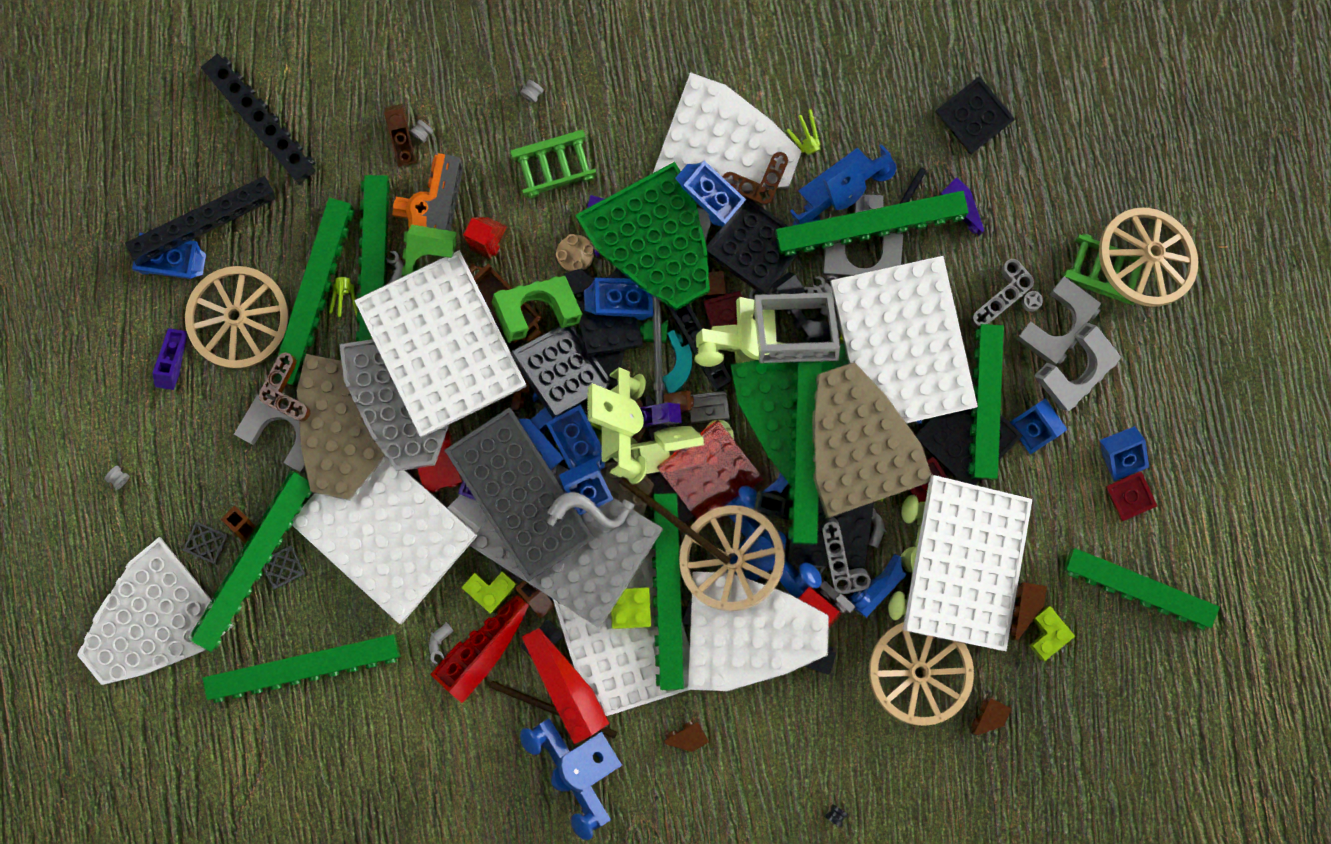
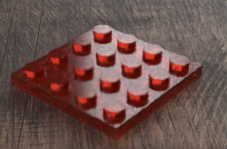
M719 420L700 433L703 437L704 445L679 449L657 466V469L696 519H699L702 515L713 509L727 505L739 496L740 487L749 486L753 488L763 480L762 476Z

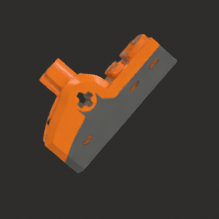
M440 153L435 155L431 167L433 177H430L428 182L430 192H418L410 199L396 196L392 215L408 219L409 229L412 224L451 231L464 168L461 158Z

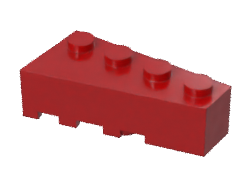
M472 217L464 237L471 251L491 260L492 256H496L500 249L498 244L507 226L489 217Z

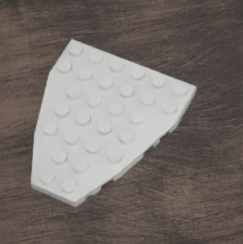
M690 73L653 173L673 162L682 171L687 164H698L706 161L721 176L726 172H733L761 184L772 156L776 152H783L788 157V164L777 188H789L802 151L773 121L728 86ZM779 156V158H774V160H776L777 163L775 165V168L771 166L770 169L777 170L779 173H781V170H778V168L781 163H785L784 161H782L783 157ZM768 174L767 181L771 184L777 182L776 174ZM732 176L725 178L729 184L737 185L735 189L738 190L742 180L738 179L737 183L733 181ZM745 183L742 185L743 192H752L751 184ZM765 184L762 185L763 187H766L765 190L773 189V187H768Z
M161 537L157 538L127 564L126 570L121 578H118L114 589L108 594L97 611L91 629L85 636V642L77 654L101 685L145 675L206 650L191 642L188 637L210 603L211 598Z
M693 572V580L696 586L699 587L715 572ZM728 573L720 576L703 593L712 599L721 601ZM734 574L728 602L747 599V595L736 574ZM746 578L753 595L765 586ZM776 589L762 602L740 611H722L712 608L692 594L688 689L730 691L788 674L827 656L829 616L792 595Z

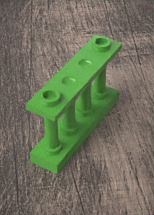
M584 130L510 150L513 161H518L521 164L527 189L522 190L524 198H535L539 196V193L579 181L589 182L594 180V177L597 176L596 170H589L582 147L583 142L586 141ZM571 145L575 147L582 170L581 173L574 175L570 173L564 153L565 147ZM554 151L557 153L564 178L553 181L545 156L547 152ZM533 156L539 159L546 182L537 186L534 185L528 165L529 158Z
M1079 234L1075 242L1081 245L1072 269L1066 270L1062 278L1065 276L1079 287L1133 306L1136 304L1118 293L1109 281L1106 283L1099 281L1098 275L1101 269L1099 252L1091 275H1088V277L1081 275L1080 269L1088 247L1099 250L1100 241L1094 240L1093 236L1089 234ZM1109 245V250H1119V249H1120V248H1117V247H1114V246ZM1116 256L1113 268L1116 274H1118L1124 259L1134 263L1140 259V256ZM1144 263L1131 273L1127 286L1132 290L1135 288L1142 266L1145 267Z

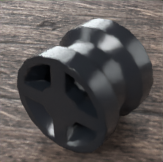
M832 804L830 812L826 813L824 817L841 828L843 825L842 821L849 814Z

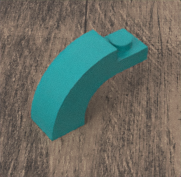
M674 330L668 332L667 337L676 355V364L670 373L662 377L668 394L678 392L685 385L692 368L691 348L689 344L681 346L684 344L680 334H676Z

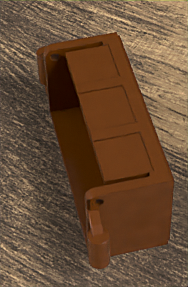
M472 263L468 268L471 274L476 269L479 270L473 278L499 331L504 335L491 303L494 293L512 288L492 269L490 264L481 268ZM526 302L520 308L527 323L528 331L526 338L511 341L516 348L523 341L531 342L542 334L539 326L544 322L543 318Z

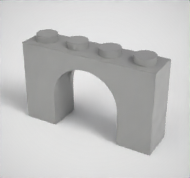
M890 233V235L882 237L880 261L870 268L855 267L846 257L845 245H841V243L833 244V247L824 249L823 277H827L828 280H835L901 265L903 234Z
M1065 276L1060 279L1050 295L1069 309L1073 320L1069 333L1064 336H1052L1030 321L1016 339L1052 365L1063 362L1067 356L1065 354L1068 348L1072 349L1077 343L1074 335L1090 318L1094 319L1100 312L1098 307L1101 303Z
M1087 322L1074 335L1087 354L1088 362L1084 373L1076 380L1068 381L1057 366L1046 363L1034 375L1060 408L1067 411L1075 408L1078 402L1091 391V388L1097 382H1100L1104 375L1114 368L1122 358L1096 325Z
M257 394L234 435L255 445L262 431L270 422L275 420L289 421L296 431V441L284 463L304 474L306 468L301 450L299 421L262 403ZM267 395L265 396V397H267V399L269 398V399H271V400L274 401L273 398H271V397H269V396H267ZM280 404L281 409L287 408V406Z

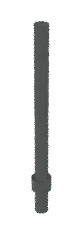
M653 296L655 367L653 391H655V403L657 405L663 403L665 383H663L661 306L660 300Z

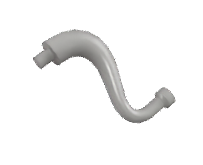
M576 492L565 493L559 496L549 508L548 513L550 517L547 523L554 526L557 519H562L570 508L578 507L585 510L601 525L607 528H617L625 521L629 511L633 509L635 504L624 499L623 507L615 520H609L586 496Z

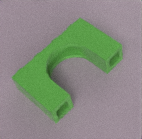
M411 224L409 231H405L404 243L407 244L403 251V259L406 261L402 268V276L419 270L417 259L423 255L452 258L456 250L457 232Z
M555 276L549 280L536 281L526 286L519 285L514 289L500 290L493 295L491 304L507 342L526 338L528 326L520 307L527 301L539 300L547 303L553 309L561 328L579 324L582 316L566 276Z

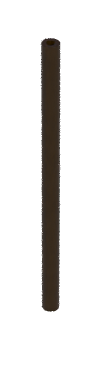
M625 477L621 478L619 483L724 564L727 565L730 562L731 558L637 486L631 484Z
M491 681L489 685L491 689L560 716L556 707L495 681ZM607 727L598 731L613 739L617 735V731Z

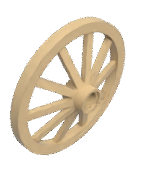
M1134 208L1116 216L1102 233L1099 244V259L1102 270L1112 287L1128 300L1144 306H1164L1181 298L1193 285L1198 271L1197 250L1188 231L1172 216L1152 208ZM1139 218L1155 220L1152 241ZM1131 219L1144 243L1117 228V226ZM1162 223L1176 234L1163 244L1159 242ZM1114 233L1140 249L1109 250L1111 236ZM1181 240L1187 257L1166 252V248ZM1110 256H1140V259L1116 274ZM1165 259L1188 264L1185 280ZM1144 263L1143 274L1137 290L1134 291L1121 278ZM1152 266L1154 267L1160 297L1142 294ZM1161 266L1181 286L1172 294H1166Z
M243 266L222 268L202 279L191 293L185 311L187 334L195 349L210 362L231 369L249 368L271 357L281 346L289 323L288 304L279 286L266 274ZM239 275L234 304L232 305L219 279ZM245 276L262 281L264 284L240 306ZM214 283L227 308L218 306L200 297ZM268 288L273 291L279 304L277 306L246 310ZM197 303L224 314L223 316L194 323ZM234 312H239L237 320L231 319V315ZM280 312V325L278 331H275L247 317ZM225 322L207 346L204 347L198 338L196 329ZM244 323L275 338L265 350L260 352ZM231 326L229 360L212 354L210 351ZM237 327L245 337L255 356L248 359L235 360Z
M723 506L705 513L690 528L699 533L705 525L711 522L726 550L722 552L729 558L738 556V561L735 564H730L729 562L727 565L719 559L689 562L692 543H698L688 535H685L679 559L681 574L686 586L701 602L722 611L745 610L762 602L777 586L784 568V546L778 531L765 516L743 506ZM736 515L733 548H731L717 521L719 517ZM743 516H747L758 521L761 525L739 549ZM766 529L773 540L774 548L745 554ZM775 554V565L772 574L745 562ZM723 565L699 587L696 586L690 569ZM742 568L768 580L765 586L755 595H753ZM728 571L721 601L706 596L703 591ZM736 571L747 599L728 602Z
M904 622L889 629L879 639L873 649L869 662V679L872 691L883 709L902 722L919 726L943 722L955 715L963 707L972 690L974 667L970 652L965 643L950 640L952 643L925 663L933 636L927 635L918 661L910 633L903 630ZM900 632H903L912 664L887 645ZM957 648L964 668L930 669ZM884 650L908 670L878 671L882 651ZM916 668H920L923 671L921 678L916 676ZM964 674V682L960 694L930 676ZM908 676L901 685L887 697L885 696L879 682V677ZM913 682L908 714H906L890 702ZM927 682L956 699V701L947 710L940 713ZM920 685L934 713L932 717L914 716Z

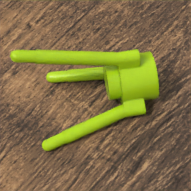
M811 109L808 112L813 136H810L802 115L798 116L807 138L803 140V145L794 133L787 129L788 134L798 145L802 153L806 152L807 156L821 150Z
M339 277L335 279L329 314L333 312L338 294V317H341L343 295H348L350 292L357 317L359 309L354 301L356 300L354 284H351L350 278Z

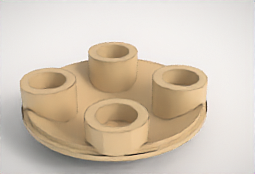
M570 234L559 243L556 257L559 264L568 271L581 268L584 270L593 261L594 248L586 237Z

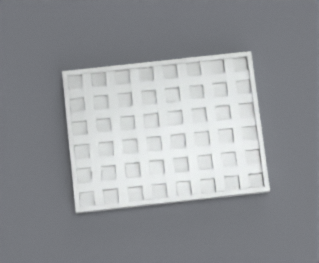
M460 250L454 252L452 258L444 257L354 300L421 438L527 387Z
M943 256L830 281L848 363L855 362L884 392L906 423L978 407Z
M384 456L377 469L368 476L362 487L358 488L351 500L314 493L303 506L300 513L296 514L292 519V526L399 624L406 620L478 536L406 470L396 471L386 456Z
M930 475L903 630L1001 651L1007 650L1032 499Z
M652 548L625 588H649L651 627L612 629L610 612L601 628H598L553 599L574 669L593 689L606 716L690 690L688 689L690 646L683 624L684 689L660 690V686H656V674H660L659 666L655 667V655H659V647H655L654 635H658V627H654V615H658V611L653 606V596H657V588H653V576H656V569H652V557H656V550Z

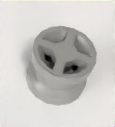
M528 80L526 82L527 86L520 91V94L527 100L536 103L538 95L542 94L544 90L537 83Z
M419 119L416 122L415 128H411L409 132L419 141L425 143L426 137L434 131Z
M1030 291L1022 298L1021 305L1024 310L1034 312L1041 307L1043 298L1039 292Z
M115 466L108 472L104 480L108 483L111 482L113 488L118 490L128 481L130 476L127 473H123L119 466Z

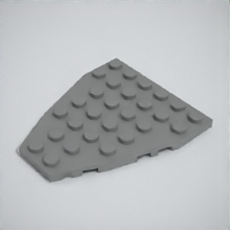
M374 340L339 344L344 382L371 436L394 469L402 471L434 466L449 425L421 438Z

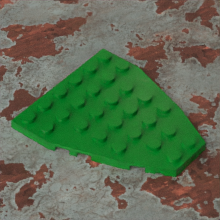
M673 162L576 214L575 218L597 252L641 289L671 308L678 310L709 293L710 285L707 248L696 202L675 179L681 171L677 164Z
M840 344L838 360L822 361V373L849 364L844 344ZM759 360L731 364L737 403L755 432L767 457L774 463L790 487L793 488L794 480H790V469L794 468V460H791V449H794L795 441H791V431L795 429V421H792V410H796V402H792L793 390H796V383H793V371H797V363H760Z

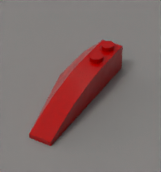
M518 595L513 597L498 610V614L495 617H489L485 620L483 627L478 631L473 630L469 634L470 637L463 643L460 641L430 675L451 695L463 703L500 659L516 633L529 604Z
M537 628L522 636L529 654L574 744L590 737L610 724L593 689L543 631Z

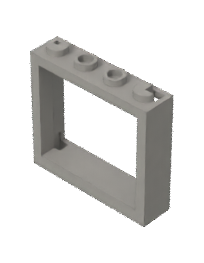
M832 293L755 295L754 315L760 363L838 360L840 345ZM827 308L831 342L766 344L762 310Z

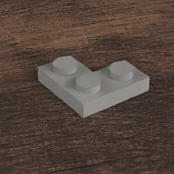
M826 581L822 582L819 587L821 589L820 594L827 600L831 598L835 602L834 606L841 613H850L855 608L850 601L842 594H839Z

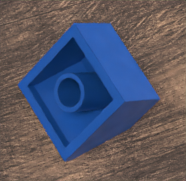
M1046 398L1010 422L1023 435L1020 441L1030 455L1068 430Z
M1135 426L1100 440L1102 455L1113 481L1149 468L1146 442Z
M595 458L559 475L566 493L576 492L589 498L597 507L614 500ZM575 507L579 515L586 513L585 510Z

